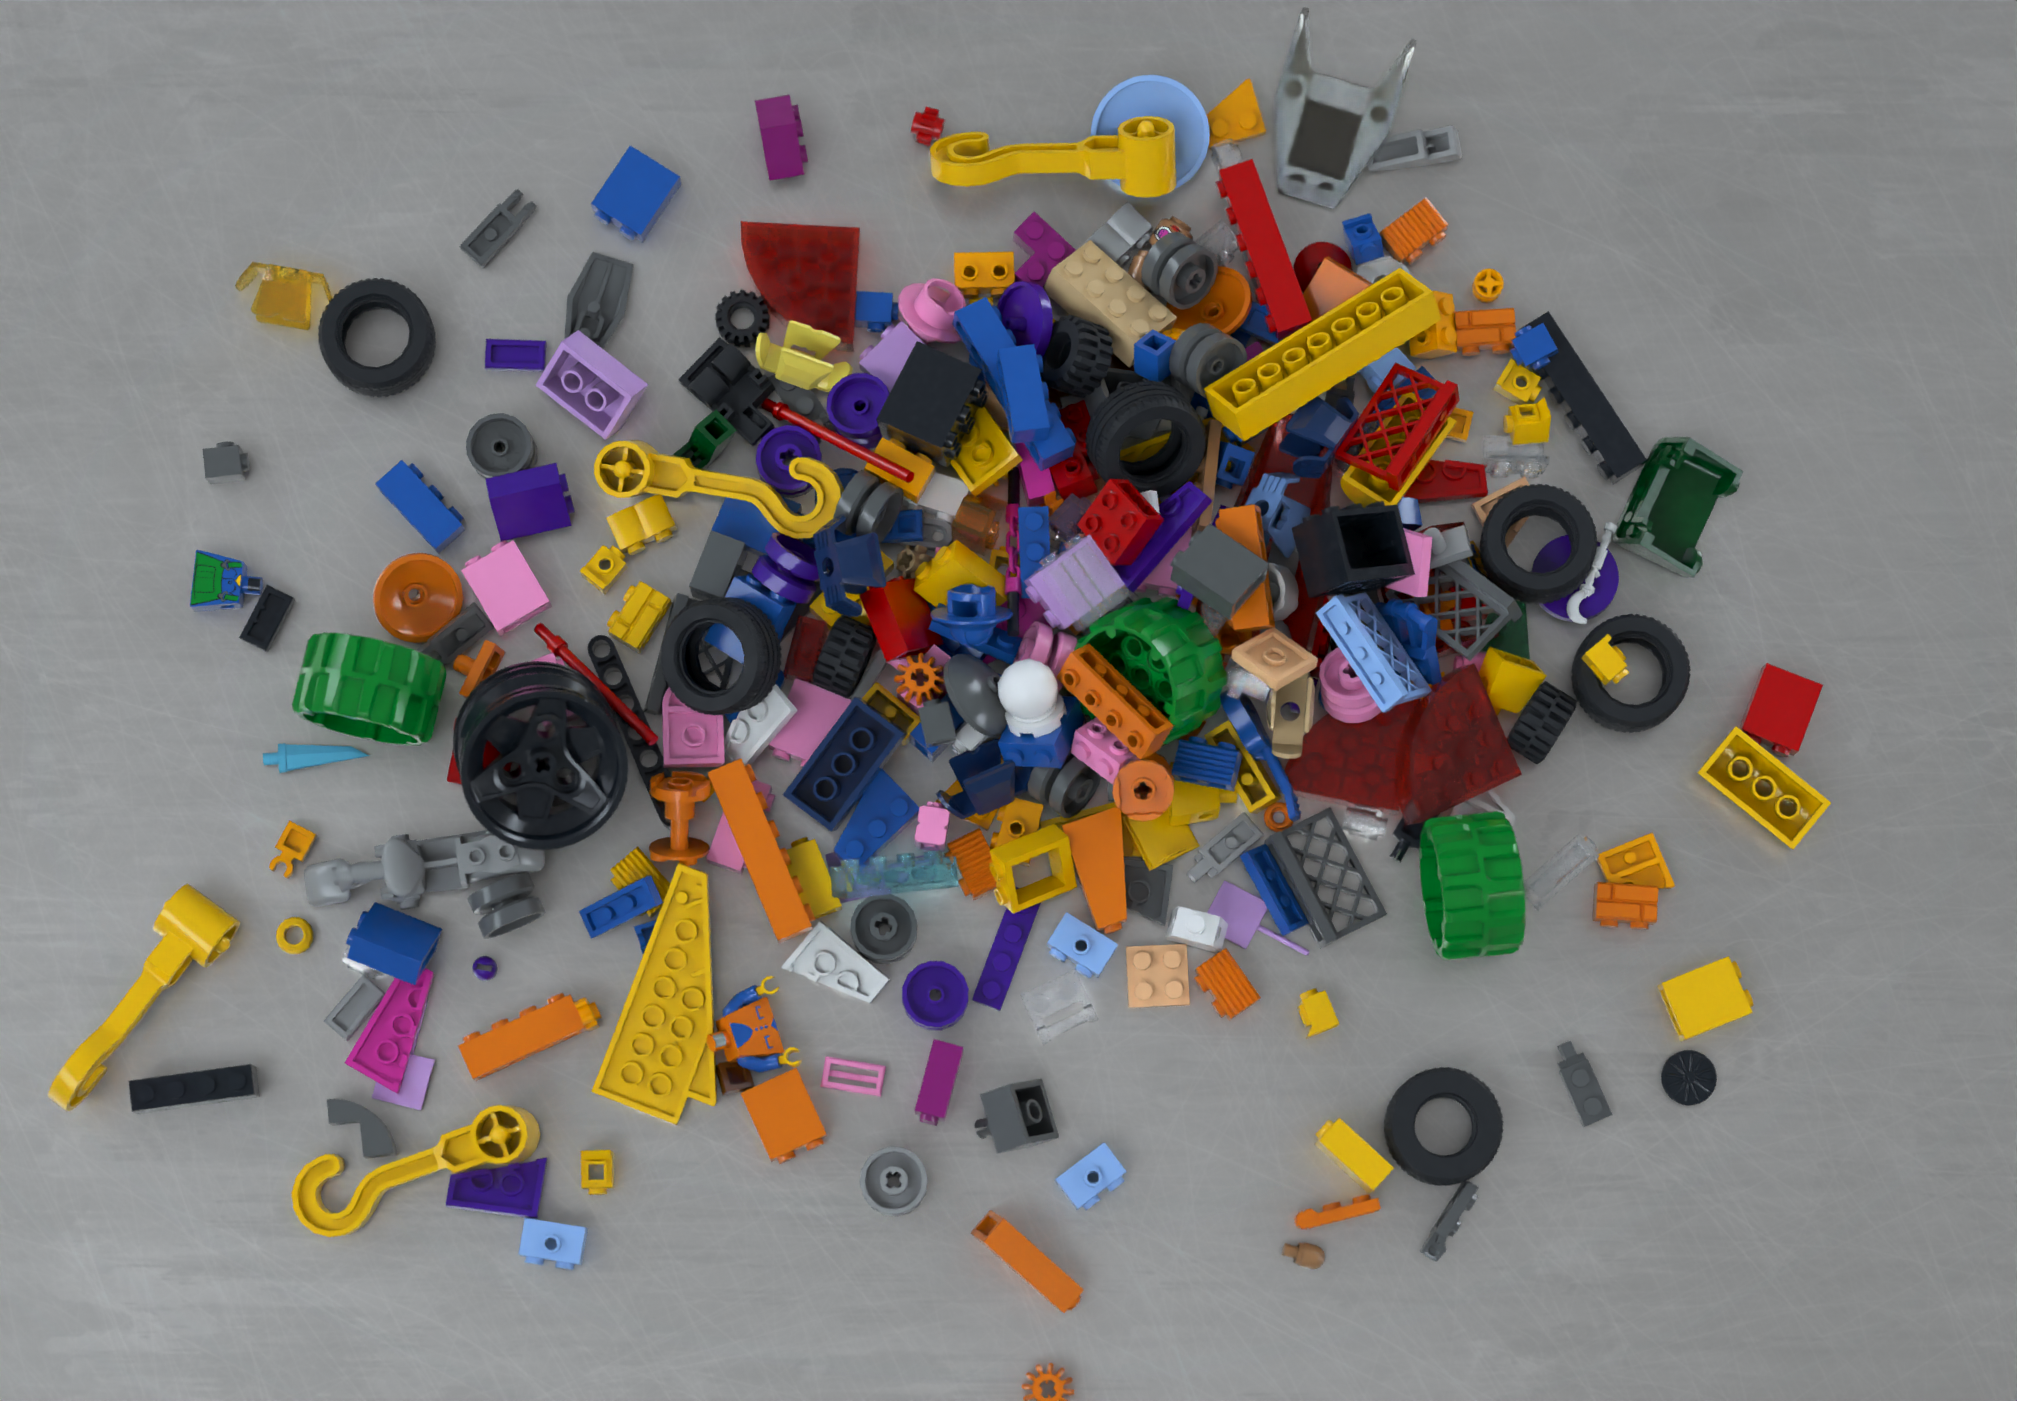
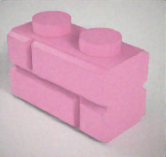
M927 802L926 806L919 807L918 825L916 826L914 838L915 847L920 850L942 853L946 848L950 812L945 809L942 803Z

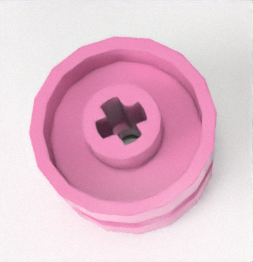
M1034 621L1023 636L1014 662L1025 659L1039 661L1048 666L1055 677H1057L1068 656L1075 650L1077 638L1063 631H1059L1053 636L1052 627ZM1056 678L1059 692L1063 684Z
M1336 648L1326 655L1320 665L1319 672L1321 700L1325 710L1333 718L1345 723H1361L1371 720L1381 712L1380 708L1341 650Z

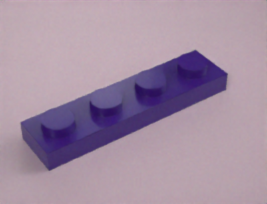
M1041 903L1014 914L1006 908L972 1001L998 1011L1001 1010Z

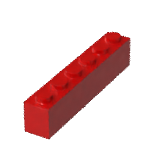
M1253 159L1220 169L1219 181H1216L1215 184L1220 198L1226 197L1229 205L1228 208H1225V212L1230 225L1235 224L1239 234L1235 235L1239 251H1245L1249 261L1245 262L1248 276L1250 279L1255 278L1259 287L1255 289L1258 303L1260 306H1266L1268 315L1265 316L1267 328L1270 333L1275 332L1279 341L1311 323L1312 318Z

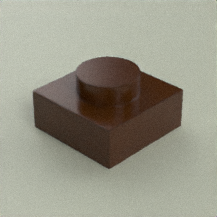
M726 1061L716 1065V1073L723 1095L743 1092L754 1087L750 1070L741 1067L738 1062Z

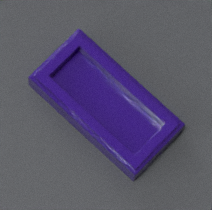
M486 339L485 370L544 372L547 343L546 341Z

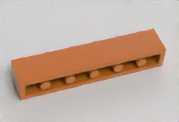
M740 758L707 772L778 943L813 930L810 922L814 921L815 917L809 903L803 905L798 895L804 891L797 875L790 876L787 866L792 864L786 848L779 849L775 838L779 837L780 834L774 820L767 821L763 810L768 809V805L762 791L756 793L753 788L752 782L757 779L751 765L747 764L744 766Z

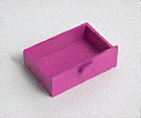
M1023 442L1012 444L1023 459V461L1017 464L1027 507H1036L1045 503L1044 496L1055 490L1050 469L1047 468L1040 471Z

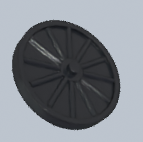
M1684 1050L1674 1054L1666 1061L1661 1073V1082L1666 1094L1675 1102L1682 1105H1696L1711 1096L1716 1086L1717 1074L1713 1063L1707 1056L1697 1051Z

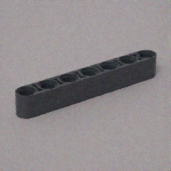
M605 635L595 636L588 643L587 649L599 679L620 700L626 698L633 700L634 706L632 711L650 728L613 641ZM607 644L610 646V652L606 657L600 658L594 655L595 648L598 645ZM617 671L622 674V679L618 684L610 685L606 682V677L610 672ZM613 710L649 793L651 777L659 773H664V778L671 777L668 768H663V756L657 742L650 746L643 738L639 740L630 738L632 727ZM648 753L657 755V763L653 767L643 766L641 761L644 755ZM649 793L662 824L670 830V822L664 816L665 802L653 798Z

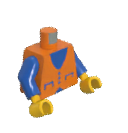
M774 976L765 977L760 986L753 985L733 996L723 1009V1018L716 1021L718 1032L708 1034L707 1045L710 1051L724 1050L728 1062H738L741 1067L758 1073L782 1068L783 1064H787L792 1068L800 1066L801 1060L795 1062L788 1060L791 1053H797L800 1050L790 1047L784 1051L768 998H762L764 993L775 994L778 992L780 987L775 988L773 991H768L765 988L766 981L774 978Z

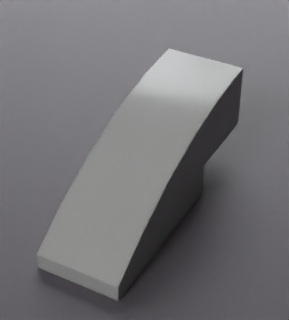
M1453 125L1429 131L1419 129L1364 142L1369 171L1412 168L1462 159L1458 130Z

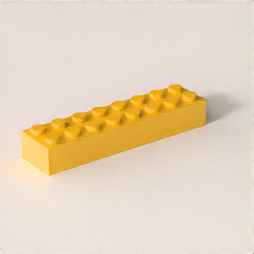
M1398 268L1205 387L1204 391L1212 415L1243 441L1256 436L1265 428L1280 421L1286 415L1306 405L1315 397L1330 390L1336 384L1354 375L1357 371L1380 359L1386 353L1440 321L1441 317L1433 291L1402 268Z

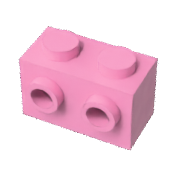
M1097 717L1075 730L1070 753L1112 784H1114V779L1123 766L1139 759Z

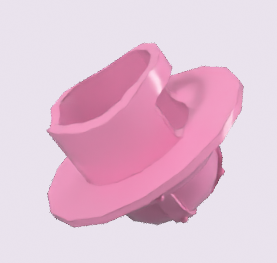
M933 278L928 280L926 284L913 283L904 287L898 296V307L904 319L908 322V328L923 342H926V344L934 341L955 344L962 341L952 325L954 312L966 306L964 297L957 286L949 281Z

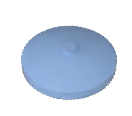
M1140 75L1129 78L1112 88L1099 103L1091 125V136L1118 135L1119 125L1135 117L1153 116L1169 120L1175 128L1176 189L1192 178L1205 159L1210 137L1206 112L1195 94L1185 85L1172 78L1161 75ZM1111 179L1120 186V179Z

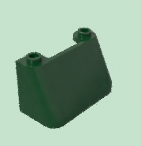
M1690 437L1661 438L1652 448L1619 518L1616 532L1612 535L1613 542L1684 577L1694 578L1703 565L1702 553L1695 549V546L1717 499L1727 497L1737 491L1743 471Z

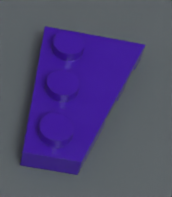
M547 1157L521 1164L513 1163L493 1169L485 1168L450 1175L445 1205L449 1208L538 1220Z

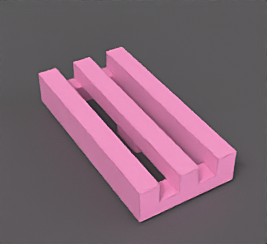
M826 1056L821 1087L881 1097L886 1066ZM833 1064L879 1073L878 1077L830 1070V1066ZM828 1077L862 1081L877 1085L876 1089L841 1084L829 1082Z

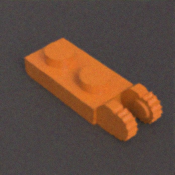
M1370 1194L1352 1198L1353 1204L1341 1207L1339 1201L1323 1205V1212L1318 1213L1311 1208L1306 1209L1304 1212H1298L1294 1223L1298 1229L1306 1230L1307 1228L1310 1229L1378 1212L1381 1207L1378 1198L1371 1199Z

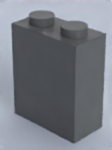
M1209 523L1202 532L1200 530L1195 532L1189 541V547L1184 552L1180 550L1171 562L1173 569L1170 580L1230 620L1266 579L1269 563Z

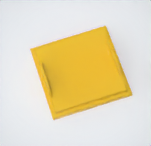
M1169 807L1161 816L1149 821L1133 820L1126 815L1122 817V821L1149 871L1200 846L1188 824L1170 826Z

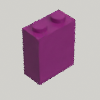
M936 1039L933 1040L914 1110L915 1115L920 1116V1122L937 1126L938 1121L945 1123L964 1047Z

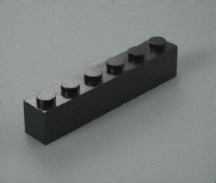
M1548 311L1524 327L1530 325L1533 329L1544 323L1559 353L1550 357V363L1536 371L1532 367L1534 374L1541 377L1540 381L1544 379L1550 388L1548 394L1554 404H1560L1565 411L1564 418L1572 430L1577 429L1583 438L1580 441L1584 450L1589 455L1593 454L1599 463L1597 468L1605 480L1610 479L1612 484H1615L1642 467L1647 459Z

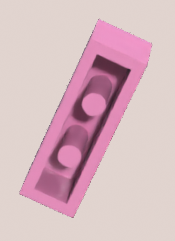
M757 780L752 782L755 792L762 791L768 805V809L763 811L770 812L776 796L771 794L772 786ZM723 812L706 860L710 864L742 875L744 868L747 867Z

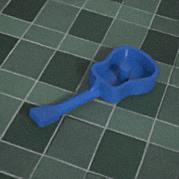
M1234 685L1220 694L1222 707L1236 729L1246 750L1253 756L1255 761L1264 760L1267 762L1281 792L1285 795L1289 819L1295 822L1301 818L1300 805L1297 803L1298 798L1294 794L1293 787L1278 757L1272 754V742L1263 727L1254 704L1240 686Z

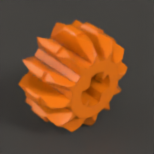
M919 653L918 662L914 663L911 656L906 657L909 667L898 664L897 669L904 675L894 676V682L904 683L896 691L898 694L908 691L905 696V702L909 703L913 696H916V704L921 706L922 697L926 696L927 701L934 700L931 692L942 695L943 690L937 685L945 684L944 677L937 675L941 674L944 668L942 665L932 668L935 664L933 656L928 659L927 663H923L924 655ZM922 673L924 679L929 680L928 682L923 681V686H917L916 681L912 680V677L917 678V674Z
M1053 1363L1048 1364L1047 1374L1043 1373L1040 1364L1036 1365L1039 1377L1036 1378L1032 1373L1028 1372L1026 1377L1034 1383L1033 1385L1022 1384V1389L1032 1390L1033 1394L1024 1396L1023 1400L1029 1401L1035 1398L1037 1401H1068L1062 1395H1073L1074 1390L1063 1389V1385L1069 1384L1073 1380L1071 1377L1063 1381L1059 1379L1065 1372L1063 1367L1058 1370L1056 1375H1053ZM1043 1381L1048 1384V1381H1052L1055 1384L1053 1390L1056 1394L1052 1398H1050V1395L1047 1398L1041 1396L1042 1388L1039 1386Z

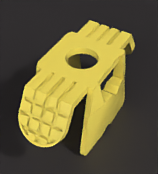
M789 321L783 347L770 343L767 333H759L757 337L756 359L760 368L775 373V377L778 380L803 389L812 390L817 388L830 392L837 382L851 375L853 371L852 366L845 361L833 365L821 361L841 342L840 337L823 330H815L811 326L796 321ZM795 344L801 348L806 347L808 350L814 351L816 353L815 355H811L809 353L792 348V345Z

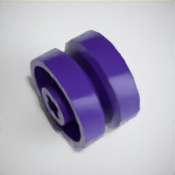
M868 373L851 374L837 382L827 397L826 410L837 434L867 449L877 447L882 438L876 419L890 394L887 386L878 377Z
M785 425L772 429L762 438L757 447L756 464L761 481L768 483L781 496L786 498L806 495L814 487L806 481L794 479L790 475L789 466L785 465V461L798 457H809L823 462L817 440L810 432L799 426Z
M779 532L772 533L765 545L768 555L759 556L752 568L753 575L764 586L780 596L801 604L809 603L817 589L814 581H820L816 558L814 557L816 550L799 539H794Z
M928 961L916 966L907 975L902 986V1003L907 1016L916 1026L928 1031H942L953 1027L963 1018L968 1007L969 988L964 976L955 966L943 961ZM934 989L936 993L941 992V998L937 1001L930 998V992Z

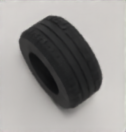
M1452 1067L1428 1069L1408 1079L1390 1100L1384 1120L1386 1145L1392 1158L1397 1162L1396 1164L1414 1179L1437 1186L1462 1183L1482 1172L1498 1152L1503 1137V1116L1495 1095L1490 1091L1491 1089L1483 1081L1481 1082L1478 1077L1473 1076V1074L1457 1068L1453 1069ZM1449 1098L1457 1101L1467 1110L1471 1118L1472 1132L1468 1143L1459 1152L1452 1155H1437L1425 1149L1419 1142L1415 1133V1119L1420 1108L1430 1100Z

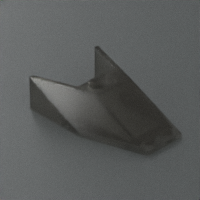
M1302 8L1275 97L1279 193L1333 209L1337 207L1390 132L1417 40L1411 39L1380 83L1374 88H1368L1313 70L1311 66L1309 8Z

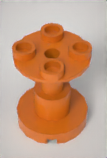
M1153 753L1142 760L1131 761L1123 766L1114 779L1112 791L1115 804L1119 810L1126 814L1127 817L1138 821H1149L1161 816L1173 800L1174 777L1172 775V767L1164 756ZM1140 782H1146L1147 786L1140 785Z
M672 771V777L664 778V773H659L651 777L649 793L653 798L665 802L664 816L671 820L670 837L657 839L650 844V858L656 862L676 860L687 866L696 865L698 858H702L709 853L710 846L700 839L689 837V820L695 817V802L709 797L711 781L710 779L706 781L705 775L690 771Z

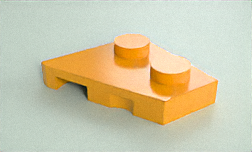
M1246 79L1207 114L1210 132L1209 150L1266 135L1265 125L1251 79Z
M1653 832L1595 856L1607 883L1658 886L1660 889L1675 887Z

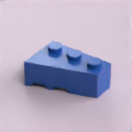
M881 769L862 795L834 848V854L854 875H857L918 817L919 806L883 769Z

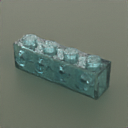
M942 850L924 851V857L915 858L914 853L896 854L897 860L887 861V856L868 857L869 863L860 864L859 859L841 860V866L830 867L832 897L848 899L958 887L956 856L942 855Z

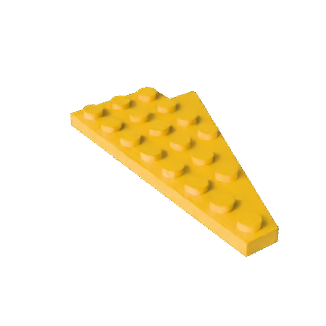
M678 863L591 1091L675 1125L679 1123L688 1097L713 1107L717 1103L715 1052L710 1051L707 1045L708 1034L714 1033L708 874Z

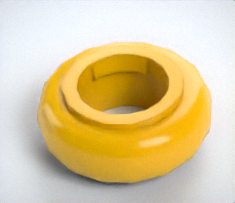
M290 917L279 924L276 931V941L284 952L300 954L311 946L314 932L306 920L300 917ZM292 927H300L303 931V939L298 944H290L286 939L287 931Z

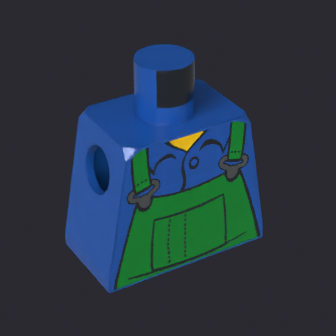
M196 550L190 607L195 612L243 608L245 594H262L263 578L247 576V565L243 561Z

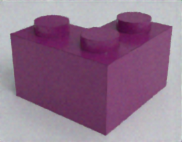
M790 94L755 100L769 181L804 175L803 163H807L808 158L805 145L799 146L798 138L804 137L798 105H792Z
M1035 211L1013 232V241L1030 256L1015 272L1014 282H1033L1044 288L1052 268L1076 251Z

